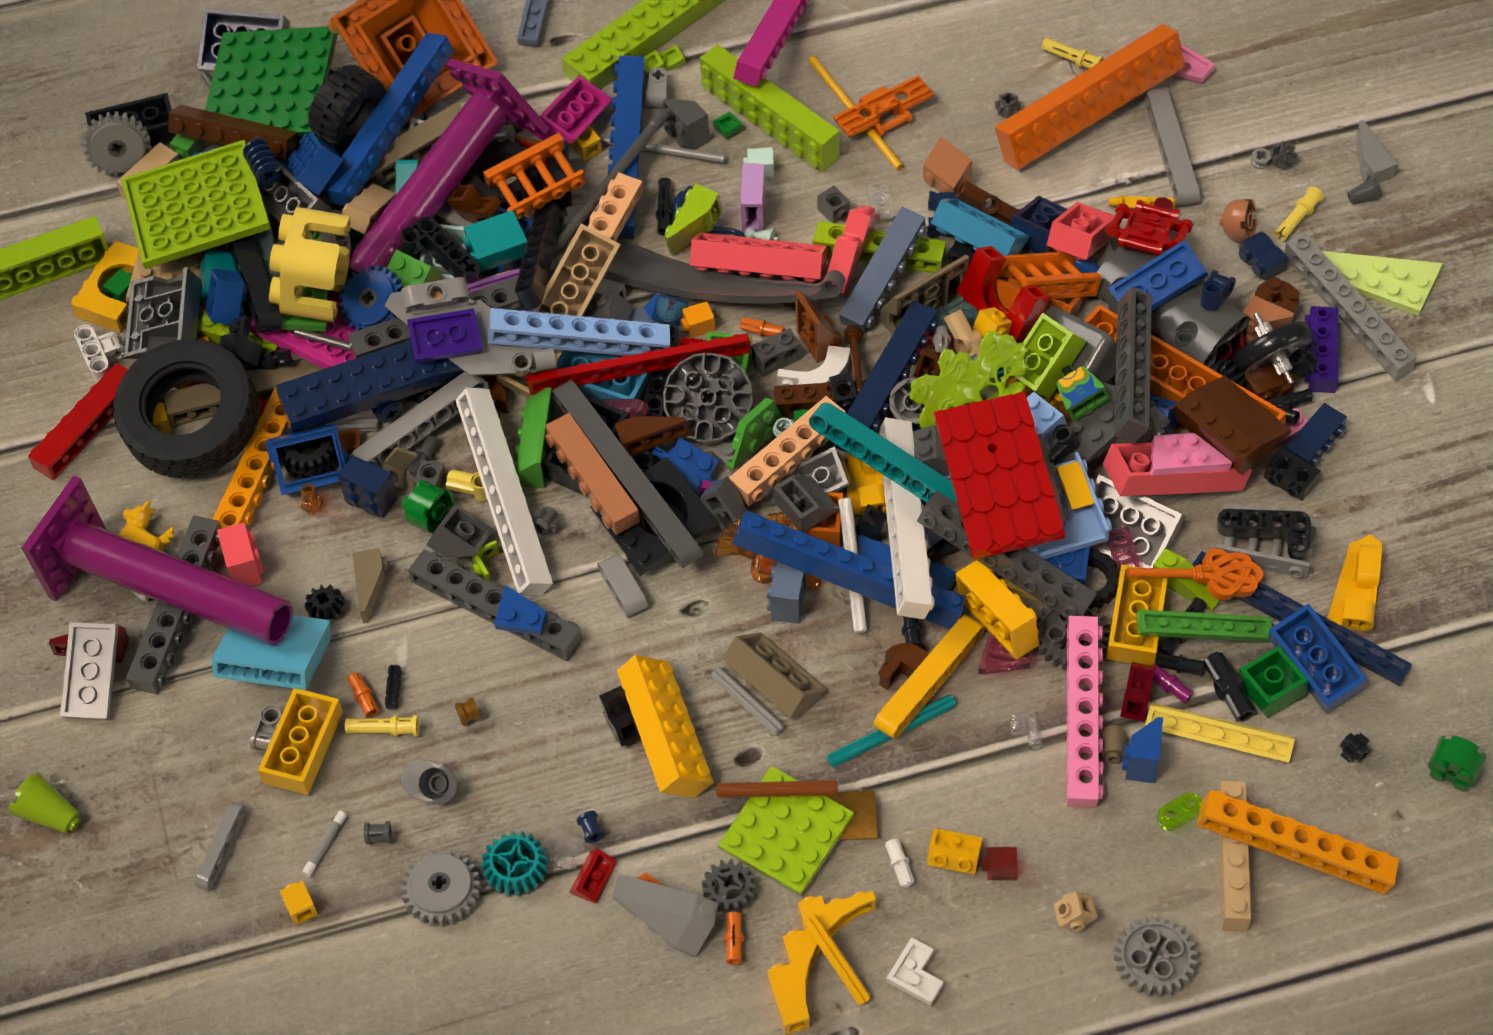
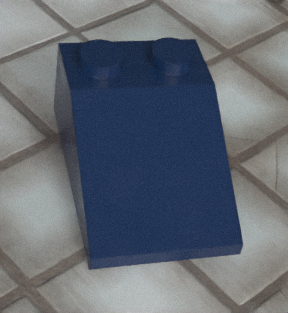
M1038 195L1013 215L1010 226L1030 236L1024 247L1030 249L1034 254L1048 253L1053 249L1047 246L1052 222L1068 209Z

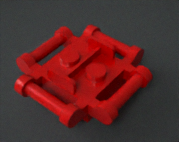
M1137 200L1135 209H1129L1128 205L1124 203L1119 204L1115 210L1116 214L1112 222L1107 225L1105 232L1108 236L1119 239V247L1160 256L1185 240L1187 233H1190L1193 228V223L1189 219L1178 221L1181 213L1179 209L1169 210ZM1123 218L1128 219L1125 229L1119 227ZM1174 231H1177L1178 234L1176 238L1172 240L1174 236Z

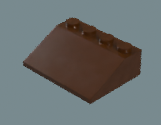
M1225 375L1191 391L1175 405V420L1232 462L1231 466L1241 475L1291 433V429Z

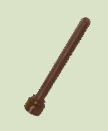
M850 325L844 330V339L850 344L853 379L858 395L863 387L858 344L862 340V332L860 327Z

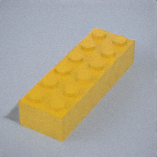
M634 655L617 670L659 791L665 794L696 798L714 782L704 758L702 747L697 739L695 728L687 712L688 709L680 693V687L673 674V668L668 661Z

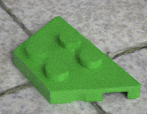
M765 398L739 421L736 436L731 446L735 450V454L731 460H727V468L734 471L750 455L757 452L760 446L772 438L775 422L783 418L773 400Z

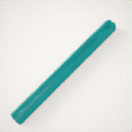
M949 694L924 706L902 733L955 708L956 701L954 697ZM876 730L829 753L827 761L831 767H836L892 738L880 730Z

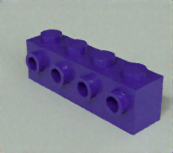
M1311 306L1309 315L1305 314L1304 322L1310 325L1314 334V339L1308 345V349L1315 353L1314 357L1318 360L1316 361L1317 366L1314 372L1304 376V382H1308V389L1311 392L1335 393L1338 384V308Z

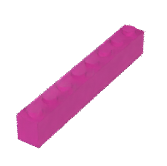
M773 0L737 60L733 79L756 87L760 80H765L768 69H771L774 58L777 59L780 48L784 47L786 38H789L792 27L795 28L798 17H801L804 7H807L809 0Z

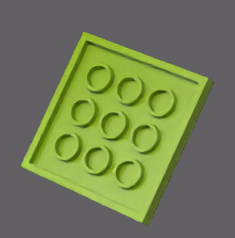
M773 766L769 768L761 782L798 781ZM824 795L750 797L719 842L718 847L802 897L855 815L853 811Z

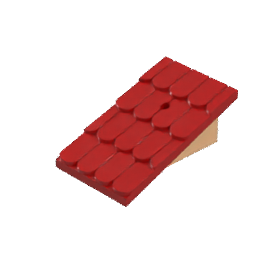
M1025 391L933 412L973 560L1065 539L1062 519Z

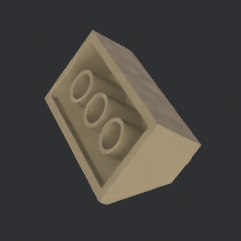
M761 632L736 636L723 657V660L733 672L739 673L745 678V682L749 686L760 691L762 697L775 704L779 708L780 713L786 717L792 718L803 715L828 691L826 687Z

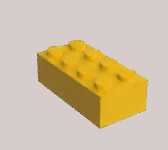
M976 560L955 573L958 593L966 596L964 607L981 624L986 626V630L1016 660L1039 646V630L1036 625L1037 616L1031 608H1027L1021 598L1016 593L1013 594L1008 589L1007 584L1002 579L999 580L990 568Z
M1121 564L1106 660L1130 664L1131 662L1152 666L1155 663L1159 636L1139 635L1136 612L1139 609L1163 611L1168 578L1128 577V567H1140Z
M293 689L258 769L263 784L309 795L343 714L339 699L301 689Z

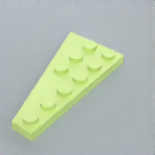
M1322 251L1360 295L1419 316L1443 263Z

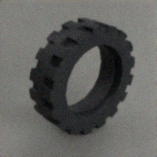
M1097 549L1089 550L1087 566L1095 567L1103 572L1107 583L1101 590L1095 591L1097 594L1089 605L1090 610L1095 607L1098 609L1102 608L1105 603L1109 604L1112 601V597H1115L1119 583V570L1116 569L1115 561L1110 560L1108 554H1102Z

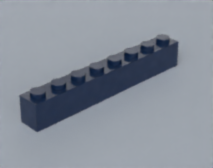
M915 301L911 302L847 412L849 416L877 433L879 431L883 415L887 416L890 411L889 399L892 389L898 382L909 378L910 368L912 365L915 366L917 364L921 349L928 345L929 335L931 332L934 333L938 327L939 320H937L936 309ZM834 443L835 448L847 452Z

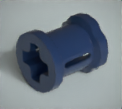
M587 811L576 819L577 824L582 827L585 834V842L589 844L600 841L606 835L604 829L600 827L597 821L598 814L596 811Z

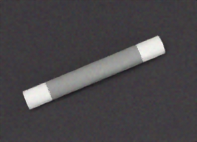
M342 811L337 813L302 870L303 875L306 877L312 875L345 821L347 814Z

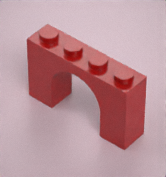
M993 246L977 248L957 292L963 297L964 301L976 308L978 313L980 310L993 307L1002 311L1013 322L1009 330V336H1013L1016 343L1023 342L1040 315L1044 312L1051 297L1037 285L1023 286L1013 305L1007 311L1000 305L995 293L996 279L1006 258Z

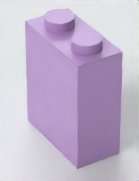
M751 163L743 164L740 203L742 231H745L747 228L761 231L764 228V164Z

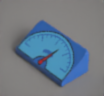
M656 293L645 305L644 309L650 319L663 323L673 322L679 327L681 325L680 319L683 318L682 309L687 308L688 302L683 299Z

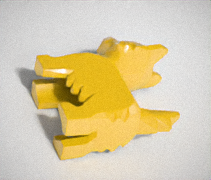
M148 500L143 506H137L134 509L126 508L123 512V519L126 520L127 524L118 534L163 552L164 547L171 543L170 540L175 538L173 535L174 527L169 528L163 535L156 537L146 531L155 512L154 508L150 509L151 501Z

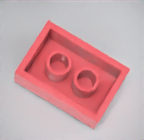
M1076 202L1052 222L1047 246L1052 247L1057 252L1071 254L1076 259L1087 260L1111 240V237L1106 234L1105 229L1112 222L1115 215Z

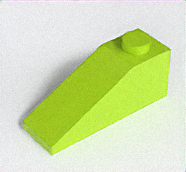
M1164 548L1153 564V568L1191 569L1194 567L1188 560ZM1168 578L1166 588L1191 601L1195 597L1201 598L1207 604L1206 609L1211 612L1214 611L1220 602L1219 599L1214 598L1208 592L1206 583L1199 584L1191 578Z

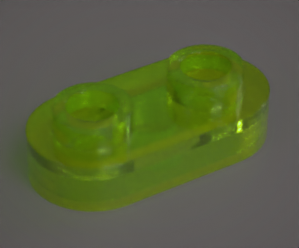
M1188 792L1170 801L1159 809L1157 815L1158 825L1167 831H1173L1199 816L1202 799L1197 794ZM1191 801L1194 805L1190 806L1186 802ZM1171 813L1174 817L1170 818L1166 814Z

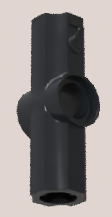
M1222 652L1211 653L1204 659V666L1213 680L1216 695L1221 701H1225L1236 721L1244 722L1248 720L1251 716L1255 715L1256 710L1245 693V685L1241 676L1233 672Z

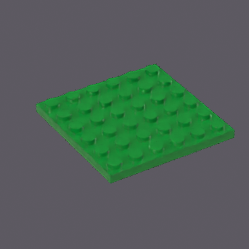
M329 26L223 33L205 110L297 131V137H303L306 133L309 135L311 132L308 124L310 105L314 101V96L320 90L322 83H325L329 77L338 35L332 33Z

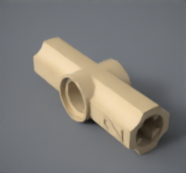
M962 309L944 317L954 337L953 347L956 353L963 352L969 355L976 353L979 356V347L983 338L978 331L972 330Z

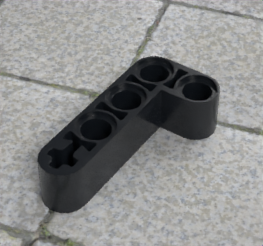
M422 217L402 230L399 249L402 253L413 256L426 249L454 278L465 277L467 284L479 281V263L432 217Z
M1224 509L1218 514L1217 531L1222 536L1288 539L1287 552L1291 559L1303 561L1309 554L1311 520L1305 512ZM1225 521H1230V525H1226ZM1255 521L1257 525L1251 527L1246 522ZM1276 521L1280 523L1281 526L1275 528L1272 527L1270 523ZM1300 522L1304 524L1305 527L1296 528L1293 524ZM1296 544H1300L1304 546L1305 549L1299 551L1296 550L1293 546Z

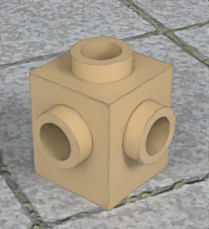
M1075 891L1064 895L1061 900L1053 904L1059 927L1070 929L1073 932L1083 930L1085 925L1098 919L1092 895Z

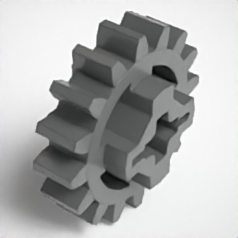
M733 859L729 860V864H725L723 860H720L719 867L712 864V873L706 871L704 873L706 880H702L703 896L718 903L717 911L724 907L725 913H728L730 908L738 912V906L740 905L747 908V900L753 901L754 895L752 892H756V884H754L755 875H750L751 868L743 869V862L741 861L734 865ZM740 878L745 881L746 887L740 882ZM713 886H715V889L718 890V895H716L713 891Z

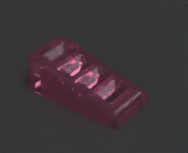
M1123 526L1110 531L1107 543L1112 558L1116 563V569L1119 570V576L1121 564L1134 563V567L1141 568L1129 527ZM1125 535V539L1114 542V538ZM1128 544L1129 548L1120 551L1116 550L1117 547ZM1131 553L1132 557L1119 561V557Z

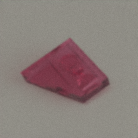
M989 634L978 667V674L1029 669L1035 648L1016 660L993 635Z

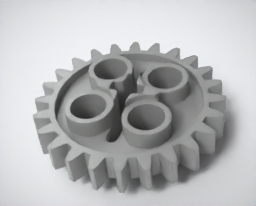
M1151 916L1150 922H1146L1141 917L1140 925L1132 921L1131 930L1124 927L1123 935H1118L1117 942L1119 944H1115L1114 951L1117 952L1114 955V961L1119 962L1116 965V971H1123L1121 973L1122 980L1129 978L1128 987L1134 984L1138 985L1137 993L1144 988L1146 989L1147 996H1150L1152 990L1156 991L1158 997L1161 996L1162 990H1165L1167 995L1170 996L1172 987L1179 992L1181 983L1187 986L1189 982L1188 977L1193 978L1195 972L1193 969L1197 966V961L1194 959L1197 958L1198 954L1197 951L1193 950L1195 942H1188L1190 933L1181 934L1183 930L1182 925L1176 929L1173 927L1174 920H1171L1169 924H1165L1163 916L1159 922L1155 921L1154 916ZM1150 937L1154 939L1155 942L1147 943L1146 941H1144V938ZM1165 938L1166 941L1161 948L1160 955L1156 957L1150 973L1145 974L1161 939ZM1173 948L1177 950L1178 953L1170 954L1167 951V949ZM1140 958L1145 963L1137 964L1132 959ZM1163 969L1168 974L1160 975L1156 972V970Z

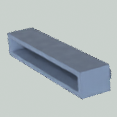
M903 206L900 208L840 312V323L846 326L856 325L860 327L862 334L865 333L867 328L870 329L875 321V313L884 306L887 292H892L896 284L895 278L898 273H903L907 264L905 262L909 255L912 256L914 254L918 238H922L927 230L924 216Z

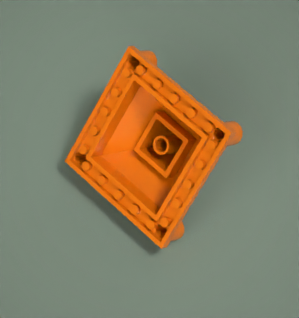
M358 0L341 12L332 15L328 21L331 32L342 37L361 68L382 82L385 93L426 33L447 36L454 49L448 61L454 59L485 69H489L498 63L461 0ZM446 64L407 122L424 112L441 98H445L463 86L460 81L451 76V71Z

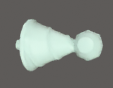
M774 227L755 232L752 228H747L744 233L745 237L779 239V237H776V229Z

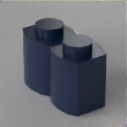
M1261 231L1240 242L1239 256L1243 262H1247L1252 266L1256 276L1267 280L1287 269V256L1279 247L1274 245L1266 233Z

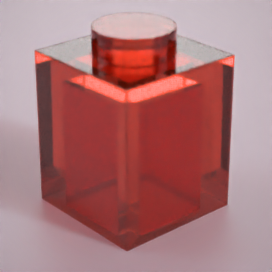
M986 847V856H981L982 872L986 871L987 881L1017 880V847Z

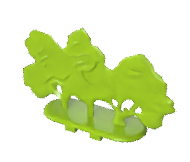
M990 330L980 343L979 356L976 360H971L968 353L959 352L955 354L953 350L944 348L938 361L941 371L940 375L930 376L925 374L911 383L910 399L917 404H924L925 406L918 420L921 428L936 425L933 413L935 411L946 410L952 406L957 407L974 401H983L980 393L987 385L997 386L998 391L985 400L1022 392L1025 388L1023 382H1014L1006 386L1005 384L1009 376L1020 377L1026 373L1028 365L1024 357L1028 348L1025 347L1024 343H1016L1013 336L1001 335L999 332ZM1003 367L1004 377L1002 376L1000 378L1001 382H999L997 377L998 369ZM1008 367L1011 368V372L1009 374L1007 373ZM990 378H995V383H992Z

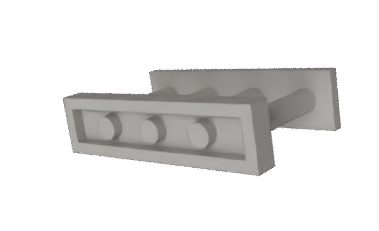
M1226 501L1224 504V509L1266 510ZM1310 518L1311 539L1314 540L1318 520ZM1255 521L1246 522L1251 527L1257 525ZM1276 521L1270 523V525L1275 528L1281 526V524ZM1300 522L1293 524L1296 528L1305 527V525ZM1225 536L1224 545L1216 544L1217 549H1222L1228 554L1232 552L1245 553L1262 570L1286 574L1294 578H1307L1310 562L1280 556L1283 539H1273L1270 554L1256 552L1259 538H1249L1247 550L1233 547L1235 537ZM1296 544L1295 549L1300 551L1305 548L1300 544Z

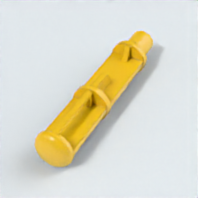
M1120 195L1117 198L1109 197L1108 206H1118L1124 203L1129 208H1135L1137 200L1153 205L1154 201L1159 197ZM1166 197V198L1170 199V200L1173 202V209H1174L1175 206H1176V200H1175V198H1174V197Z

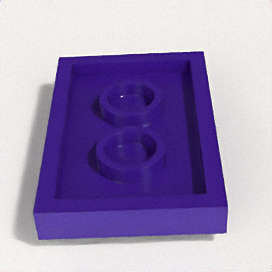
M474 308L407 319L415 364L483 352Z

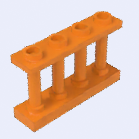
M560 133L484 171L485 182L488 187H499L511 206L507 208V212L513 210L517 219L523 218L534 209L542 208L553 199L561 198L572 189L580 188L586 180L584 171L581 169L574 172L563 155L562 150L565 149L564 140ZM551 156L556 158L567 176L558 182H555L543 163V160ZM532 166H536L548 185L547 188L539 192L535 190L524 170ZM512 176H517L530 197L518 202L505 181Z
M1052 252L1004 256L1006 261L998 276H1014L1022 284L1021 287L1037 285L1051 297L1050 299L1097 296L1102 276L1098 272L1082 273L1074 266L1076 258L1071 254Z

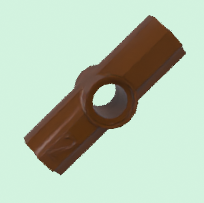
M966 180L957 189V198L1008 225L1011 224L1013 215L1020 211L997 196L984 191ZM988 198H990L992 204L988 209H986L984 203Z

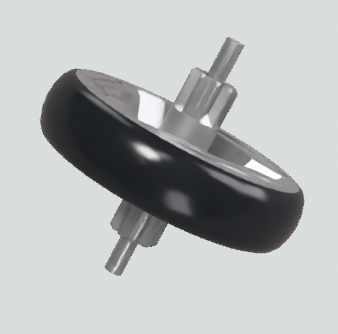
M1255 313L1253 316L1258 323L1255 330L1259 338L1250 342L1235 354L1234 364L1238 366V371L1245 374L1272 362L1278 375L1284 374L1288 384H1292L1294 381L1289 373L1292 370V366L1288 359L1295 350H1299V348L1303 350L1313 341L1314 334L1312 328L1308 323L1298 321L1273 330L1268 321L1263 322L1259 313Z

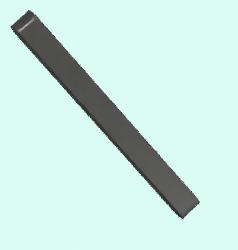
M570 379L552 390L551 393L565 415L571 414L635 504L640 514L682 568H685L701 558L703 553L697 542L576 384Z

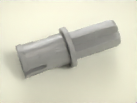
M940 325L935 329L933 344L935 345L936 353H942L944 348L949 349L951 343L949 329L944 325Z

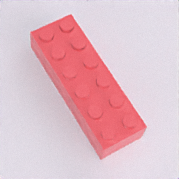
M698 232L691 242L690 265L696 266L695 269L708 270L710 267L717 268L718 272L724 273L730 272V270H738V273L743 275H751L752 272H757L763 277H773V274L782 275L783 279L803 277L804 281L816 282L825 272L827 246Z
M1151 442L1111 444L1103 462V466L1119 496L1243 491L1252 472L1250 468L1241 475L1231 466L1230 470L1151 476Z

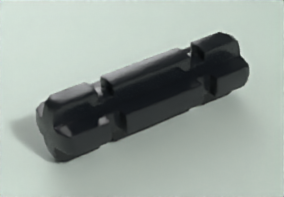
M390 665L388 667L385 707L389 710L398 708L402 672L399 665Z

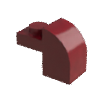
M1131 662L1120 717L1144 722L1155 666Z

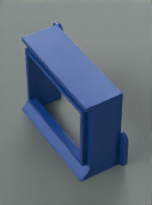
M336 423L269 438L265 442L269 460L275 466L281 495L339 482L338 474L350 459L348 452L342 449ZM332 435L340 470L285 483L276 448Z

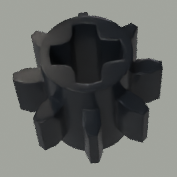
M1301 348L1295 350L1289 357V362L1292 366L1291 372L1298 377L1301 373L1304 376L1313 373L1317 366L1316 361L1318 360L1314 357L1315 353L1308 348L1305 351Z
M1362 733L1359 735L1348 734L1340 744L1343 751L1341 756L1349 763L1355 760L1360 763L1371 750L1367 744L1370 740Z

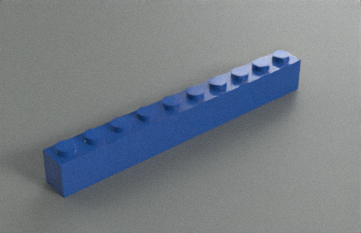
M426 33L341 157L343 161L322 189L330 203L345 206L357 196L454 52L447 36Z
M619 55V64H615L614 75L618 76V80H614L613 93H617V97H613L612 109L616 110V114L612 113L611 126H615V130L610 131V143H614V145L609 147V160H612V164H608V174L641 134L644 56ZM639 154L624 171V175L638 179ZM636 206L618 238L634 239Z
M747 510L745 511L737 527L733 545L896 608L892 567ZM932 583L931 596H934V607L928 612L925 620L951 629L962 615L966 596Z

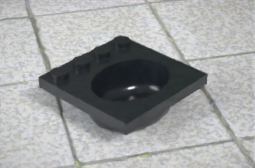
M668 457L663 458L643 472L694 540L718 525L715 518ZM590 506L592 512L640 576L672 556L640 512V523L615 535L611 528L607 529L604 525L601 513H596L593 507Z

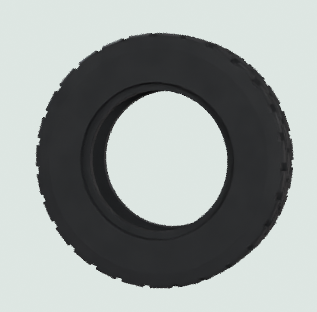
M180 339L167 344L164 343L137 359L129 367L130 369L126 371L120 380V384H118L113 404L116 428L136 460L141 462L150 471L153 470L154 473L163 476L167 475L172 478H192L212 473V471L224 467L228 462L235 459L247 446L248 441L256 430L255 426H257L258 412L260 411L256 388L237 356L217 343L213 344L211 341L202 339ZM188 382H204L220 390L221 398L218 410L214 417L201 429L185 435H170L154 428L153 416L155 408L161 398L174 387Z

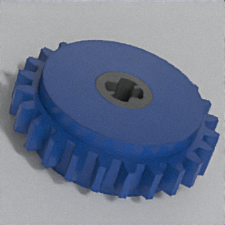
M368 265L367 270L360 268L359 274L353 272V278H347V286H342V289L345 290L344 294L339 295V297L343 298V302H340L339 306L344 308L340 311V314L346 316L343 321L348 323L350 328L358 331L397 318L384 306L391 293L401 292V289L405 287L401 285L402 280L397 277L396 273L386 267L382 268L376 265L374 268Z

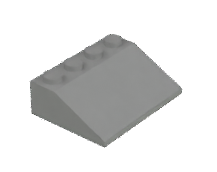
M1098 475L1095 481V495L1102 500L1104 507L1103 515L1105 518H1109L1112 531L1109 532L1108 541L1092 545L1090 548L1100 550V553H1106L1110 558L1124 565L1153 568V564L1164 548L1169 549L1185 517L1181 513L1143 495L1119 496L1112 481Z

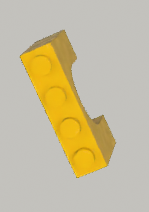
M116 240L113 242L108 251L105 252L102 260L94 267L93 273L84 281L79 293L73 297L71 306L75 317L119 333L122 332L127 324L128 305L103 295V285L119 269L127 273H133L139 251L138 248Z

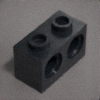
M1281 447L1266 465L1264 478L1270 484L1285 490L1290 496L1303 501L1318 483L1321 470Z

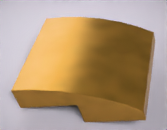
M875 790L838 792L837 795H826L831 800L853 811L855 815L838 841L878 839Z

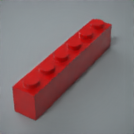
M116 363L111 369H108L97 384H94L90 391L75 404V407L62 417L58 425L46 434L38 446L31 450L28 458L33 469L54 481L114 417L113 404L114 398H116L115 393L118 384L121 382L120 380L128 371L127 368Z

